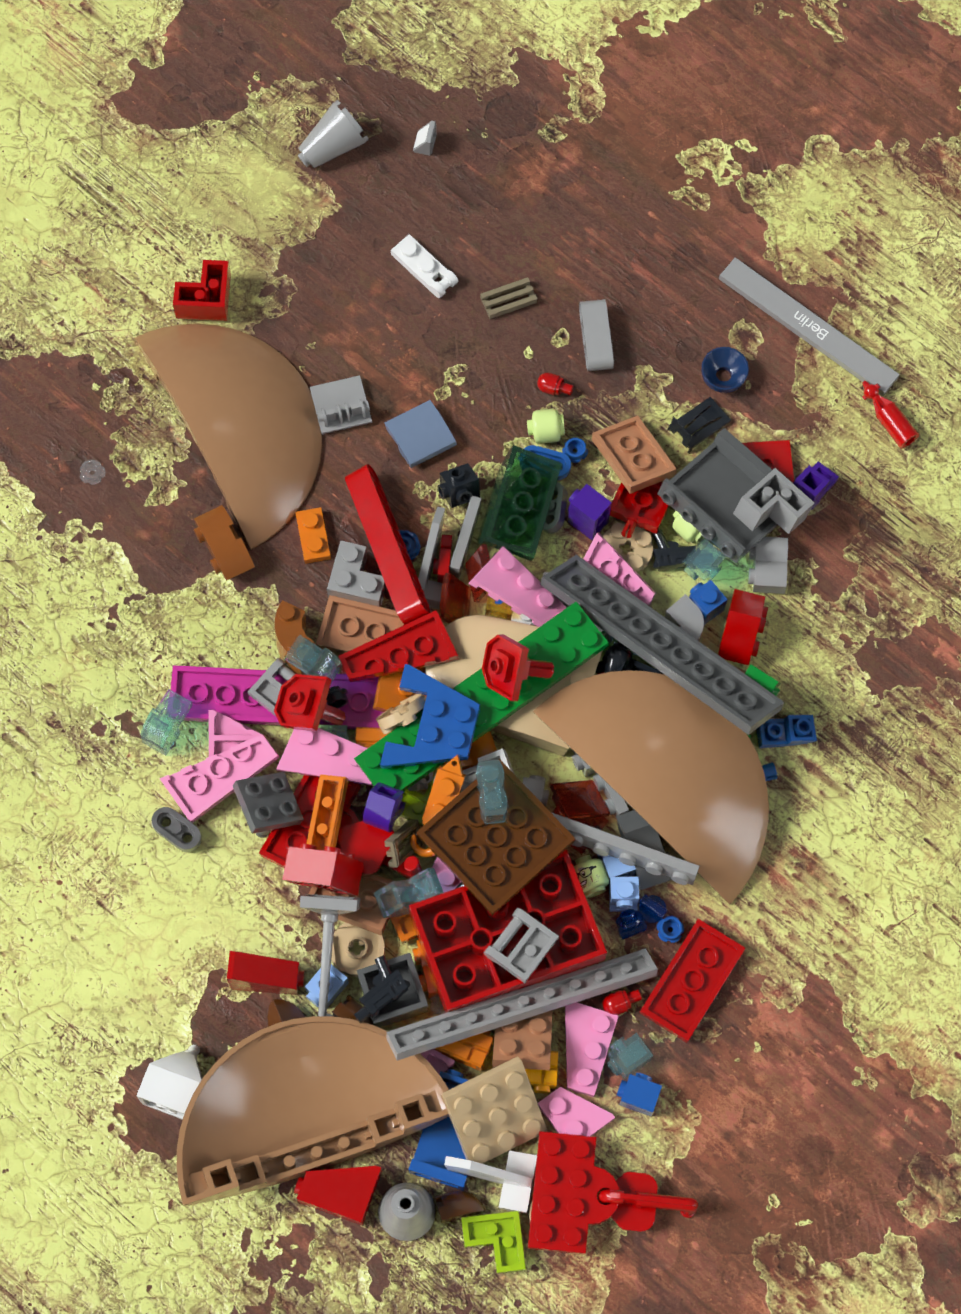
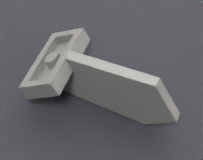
M437 507L418 579L429 607L444 610L450 592V585L430 580L445 514V508Z

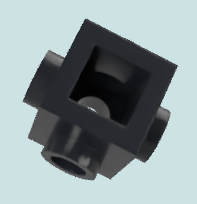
M468 463L440 473V484L437 486L441 499H446L451 508L470 502L472 496L480 498L479 478Z

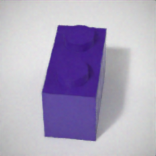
M586 484L581 490L579 488L576 489L569 498L568 523L593 541L596 533H600L609 523L612 502Z

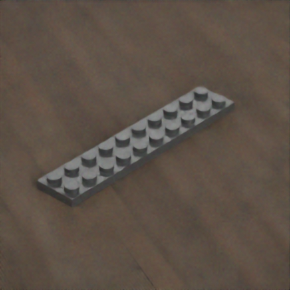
M578 555L573 556L542 577L541 586L569 606L577 602L595 625L748 735L782 710L784 701Z

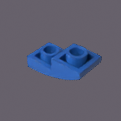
M788 715L784 719H769L756 729L759 748L794 746L817 741L813 715Z

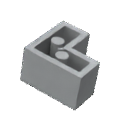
M775 468L742 496L733 514L752 531L770 517L789 534L806 519L814 502Z
M340 541L327 587L328 598L331 595L378 607L382 606L386 584L383 576L364 572L367 561L366 546Z

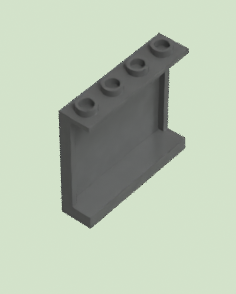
M725 428L717 434L711 445L671 480L666 478L658 492V495L667 505L673 507L686 522L691 523L701 532L705 539L710 540L721 550L724 556L730 558L734 563L741 560L778 526L776 522L768 517L752 531L733 514L742 496L767 476L772 469Z

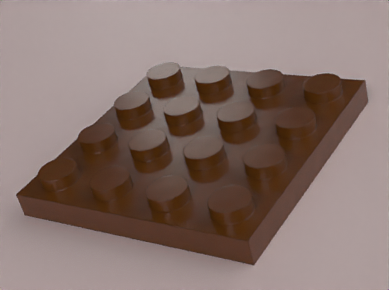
M500 759L493 763L416 832L419 838L492 916L576 840Z

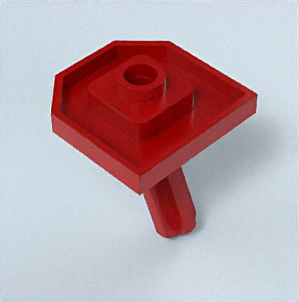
M504 634L496 635L486 644L482 672L487 687L510 701H518L522 680H527L528 676L551 678L554 673V664L552 662L529 659V648Z
M295 674L280 688L274 709L280 725L290 729L317 731L321 719L336 726H341L346 719L345 712L327 705L326 700L332 679L326 676Z

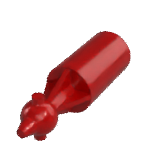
M863 381L864 395L862 398L864 400H873L876 418L900 449H904L912 444L919 437V433L895 402L879 395L880 384H870L867 381Z

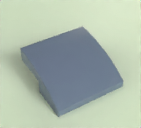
M431 400L385 422L386 430L398 445L401 455L411 468L457 445L451 431Z

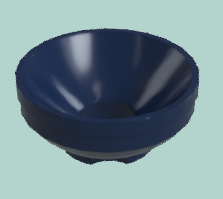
M718 347L711 350L704 357L701 367L704 382L714 391L721 393L733 392L739 389L746 381L749 372L745 356L731 347ZM720 370H727L731 378L728 381H720L716 377V373Z

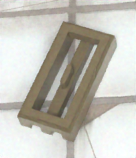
M528 277L480 294L489 319L537 303L536 294L534 295V290L530 285ZM525 295H528V296H529V297H527V298H524V299H521V300H518V301L509 303V304H507V305H504V306H501V307H498V308H495V309H491V307H493V306H496V305H499V304H502V303H508V302H510V301H513V300L516 299V298H519V297H522V296H525Z
M409 819L384 841L385 847H390L386 852L387 857H392L388 862L389 867H399L414 853L410 843L413 834L416 835L417 844L422 846V840L416 833L420 829L418 820Z

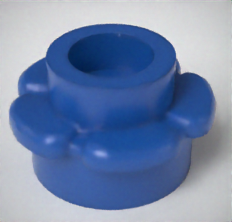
M580 438L567 440L564 444L565 447L562 449V453L566 454L572 463H578L588 455L586 443Z
M667 916L665 919H661L657 924L658 937L664 942L670 941L675 943L679 941L681 934L684 933L683 923L674 916ZM669 927H671V928L673 929L672 932H669V931H668V928H669Z

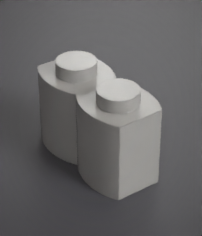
M765 537L749 551V560H754V568H749L748 584H753V592L785 594L787 587L788 538Z

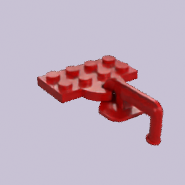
M303 776L293 794L304 820L299 825L273 829L259 851L261 857L285 868L288 848H300L301 843L307 844L320 777ZM348 782L336 848L341 849V852L355 855V860L364 863L362 871L364 875L373 874L379 870L381 865H384L414 881H422L424 879V872L418 858L415 856L408 857L399 867H389L388 862L392 857H387L386 852L390 847H385L384 841L394 831L392 830L389 833L368 825L363 821L359 822L355 812L349 807L359 792L361 784Z
M539 1131L528 1249L586 1255L589 1225H599L612 1218L622 1230L644 1232L653 1226L656 1208L680 1211L683 1217L691 1218L697 1211L698 1202L694 1198L657 1194L658 1186L656 1180L646 1173L626 1172L615 1180L605 1169L594 1166L597 1137Z

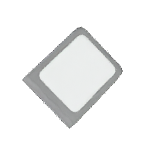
M430 121L418 130L413 152L429 156L432 154L437 135L435 121Z

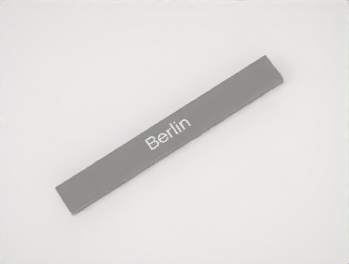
M734 258L720 274L719 280L862 382L867 381L870 384H880V395L884 396L899 378L900 374L737 258Z

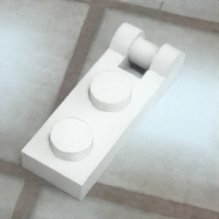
M410 234L391 249V255L437 298H441L449 286L453 287L458 283L456 275L452 271L447 270ZM438 277L442 279L439 282L434 281Z

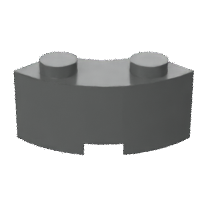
M635 810L616 816L621 838L665 853L659 834ZM634 865L636 868L634 876L639 879L640 890L672 880L671 877L662 874H650L645 868Z

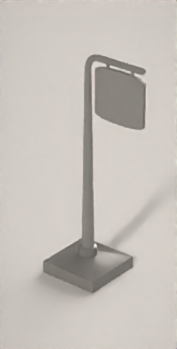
M303 894L300 897V908L320 913L321 921H323L318 1016H326L335 922L338 921V915L356 912L360 909L361 898L317 894Z

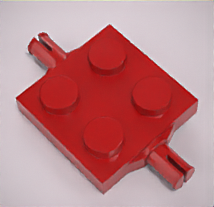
M621 482L611 504L610 516L626 523L621 531L623 537L626 536L628 531L626 538H631L635 527H640L657 534L669 507L658 495L662 482L631 494Z

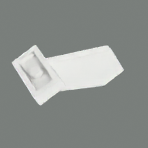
M509 1151L506 1171L478 1162L446 1156L444 1165L447 1170L503 1184L499 1209L528 1214L537 1155Z

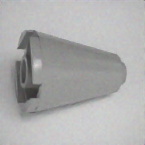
M338 100L329 107L298 148L301 153L297 156L306 167L311 165L313 168H316L368 141L367 136L361 137L360 133L363 130L346 108L340 110L337 107L341 104Z
M400 1183L386 1191L379 1203L378 1216L383 1229L391 1237L400 1241H413L422 1237L431 1229L435 1220L436 1210L432 1196L426 1189L414 1183ZM403 1204H411L408 1209L401 1208Z

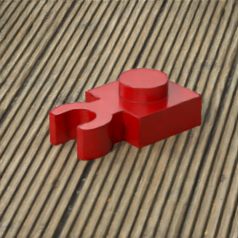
M442 534L439 559L434 558L433 574L438 576V582L448 584L453 535Z

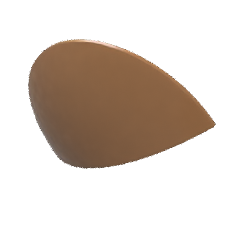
M181 324L152 330L134 337L156 379L161 381L165 391L170 395L213 473V478L226 500L227 508L249 548L252 550L278 533L294 517L295 512L301 508L317 476L322 450V434L312 395L306 382L295 367L276 349L258 338L232 328L209 324Z
M615 671L579 680L556 692L533 711L541 721L666 840L685 861L698 865L697 873L729 905L733 902L752 876L765 843L769 812L768 790L764 771L758 754L744 731L666 675L648 671Z
M312 1016L276 1023L259 1030L229 1049L202 1078L186 1108L179 1131L176 1165L178 1186L183 1206L232 1197L305 1176L306 1171L326 1169L407 1137L449 1117L441 1095L449 1089L442 1077L420 1053L397 1061L386 1039V1032L388 1031L369 1023L362 1022L360 1024L357 1020L333 1016Z

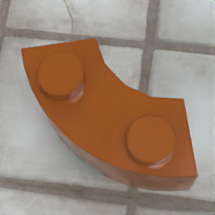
M223 505L194 518L197 528L193 530L200 543L205 542L213 557L210 563L216 575L221 573L227 581L255 567L242 538H239L232 526L234 523Z
M282 600L277 609L274 622L277 650L280 658L286 662V667L295 674L305 675L316 660L315 642L305 634L307 630L306 611Z

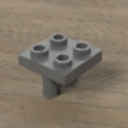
M285 772L236 780L233 784V789L252 834L256 833L258 837L265 838L268 837L273 829L299 825L304 820Z

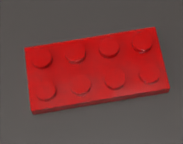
M697 919L639 1013L688 1043L746 948L702 920Z

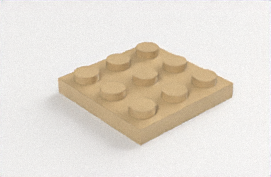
M518 1056L441 1094L466 1160L483 1164L539 1136V1131L547 1132L524 1065Z

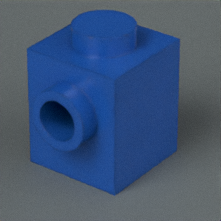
M712 580L705 584L700 582L690 590L689 598L701 610L704 625L725 610L728 599Z
M636 1073L634 1076L630 1074L628 1081L622 1080L616 1095L621 1097L619 1105L651 1117L662 1085L651 1082L652 1078L648 1075Z

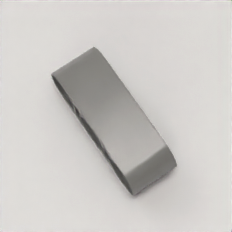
M606 300L579 302V314L587 371L613 369V350Z

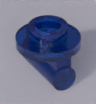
M645 894L639 902V914L648 923L659 922L668 911L663 899L655 895L647 896Z
M634 909L621 912L616 919L621 940L648 930L642 913Z

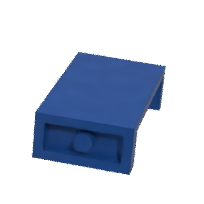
M448 1069L447 1073L440 1071L439 1074L449 1090L468 1081L463 1078L464 1074ZM450 1116L423 1129L414 1158L411 1160L408 1170L410 1174L463 1191L468 1175L447 1170L444 1165L446 1156L466 1160Z

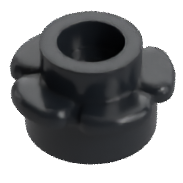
M340 686L330 687L326 698L327 705L337 709L345 706L348 703L347 689L340 688Z

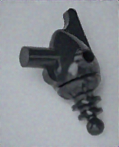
M617 641L618 644L612 645L605 652L602 658L603 661L598 663L595 673L625 671L632 660L630 649Z

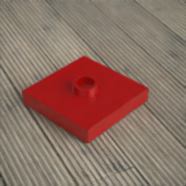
M790 440L742 443L772 470L776 468L789 481L794 482Z

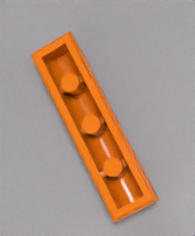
M320 774L307 844L317 846V850L324 851L325 846L336 848L349 779L346 777Z

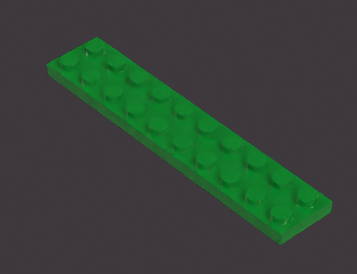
M577 602L571 604L518 642L529 648V659L547 661L554 664V673L551 678L528 676L527 680H522L518 701H510L487 687L482 668L453 688V690L480 704L472 743L609 646V642ZM423 710L416 714V720L405 726L400 725L354 758L373 786L380 782L404 792L445 763L433 764L429 762L416 764V766H392V768L383 769L380 766L386 742L411 747L415 746Z

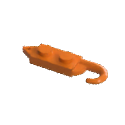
M458 754L443 767L439 766L422 817L423 825L461 793L466 775L463 774ZM415 834L411 836V847L416 854L426 858L435 856L430 848L423 849L417 844Z

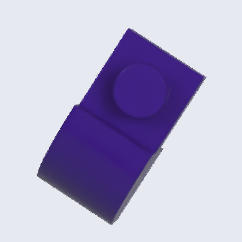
M818 461L813 467L809 465L795 479L793 484L814 502L812 507L814 509L819 504L821 498L837 482L839 476Z
M378 782L369 792L363 814V822L389 833L392 832L395 821L403 813L406 805L405 802L401 801L404 792Z

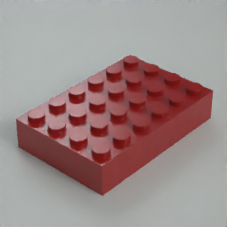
M567 850L560 854L493 916L465 886L409 905V915L445 1013L574 972L604 961L607 955L606 948ZM517 908L522 909L559 936L526 983H523L484 955L488 946H493L514 918L512 914ZM526 925L520 927L502 951L504 956L508 957L528 931L529 928Z

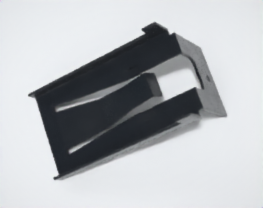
M709 397L679 419L673 416L667 430H670L673 434L678 432L683 438L682 444L689 448L688 453H690L694 447L730 423L731 419ZM698 415H700L689 427H687L686 429L684 428L687 424L692 422ZM719 417H722L721 419H719V420L713 422L712 424H710V425L704 427L703 429L697 431L698 429H700L702 426H704V425L707 424L708 422L713 421V420H715V419H717V418H719Z

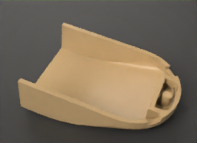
M473 615L457 619L447 625L445 629L459 659L426 666L425 673L453 689L482 668L486 644L496 635L504 634L519 642L539 627L485 615ZM602 651L491 729V731L564 756L569 747L533 711L559 690L579 680L594 676Z

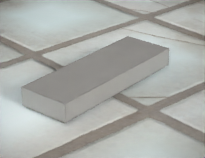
M472 496L470 498L450 563L451 577L460 579L481 510V498Z

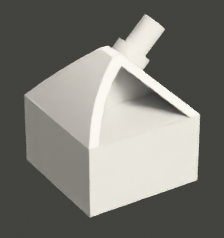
M191 1045L186 1051L178 1052L149 1063L136 1095L140 1102L145 1106L183 1120L190 1099L203 1078L197 1064V1055L200 1052L199 1047Z

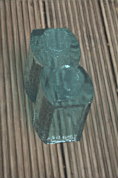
M499 759L480 761L476 768V779L480 793L481 818L485 824L505 822L508 814V803L504 791L503 766Z

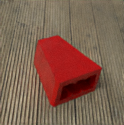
M230 951L227 981L231 990L298 995L299 987H304L305 971L301 970L300 963L297 961Z
M379 1166L306 1171L304 1178L299 1177L294 1193L298 1195L296 1198L298 1203L362 1226L379 1182L382 1168Z

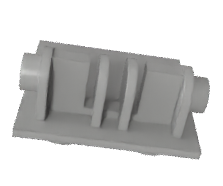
M360 376L310 387L321 434L372 423L369 403L366 400Z

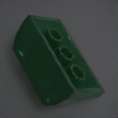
M513 445L499 468L478 536V544L495 550H500L504 547L512 555L532 561L535 557L562 463Z

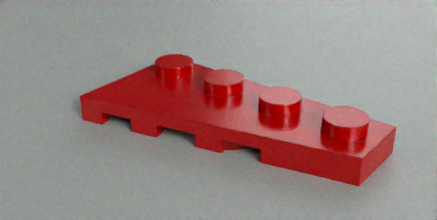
M437 610L338 656L350 682L402 672L405 664H409L414 668H421L459 659Z

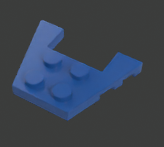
M405 664L399 686L400 690L427 695L415 746L411 747L386 742L380 763L381 768L388 769L392 768V766L405 765V767L416 766V764L429 762L433 764L449 762L457 754L460 761L468 760L480 704L413 666Z

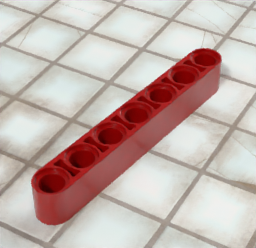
M366 464L347 475L345 481L397 615L405 625L431 613V610L379 478L372 466Z

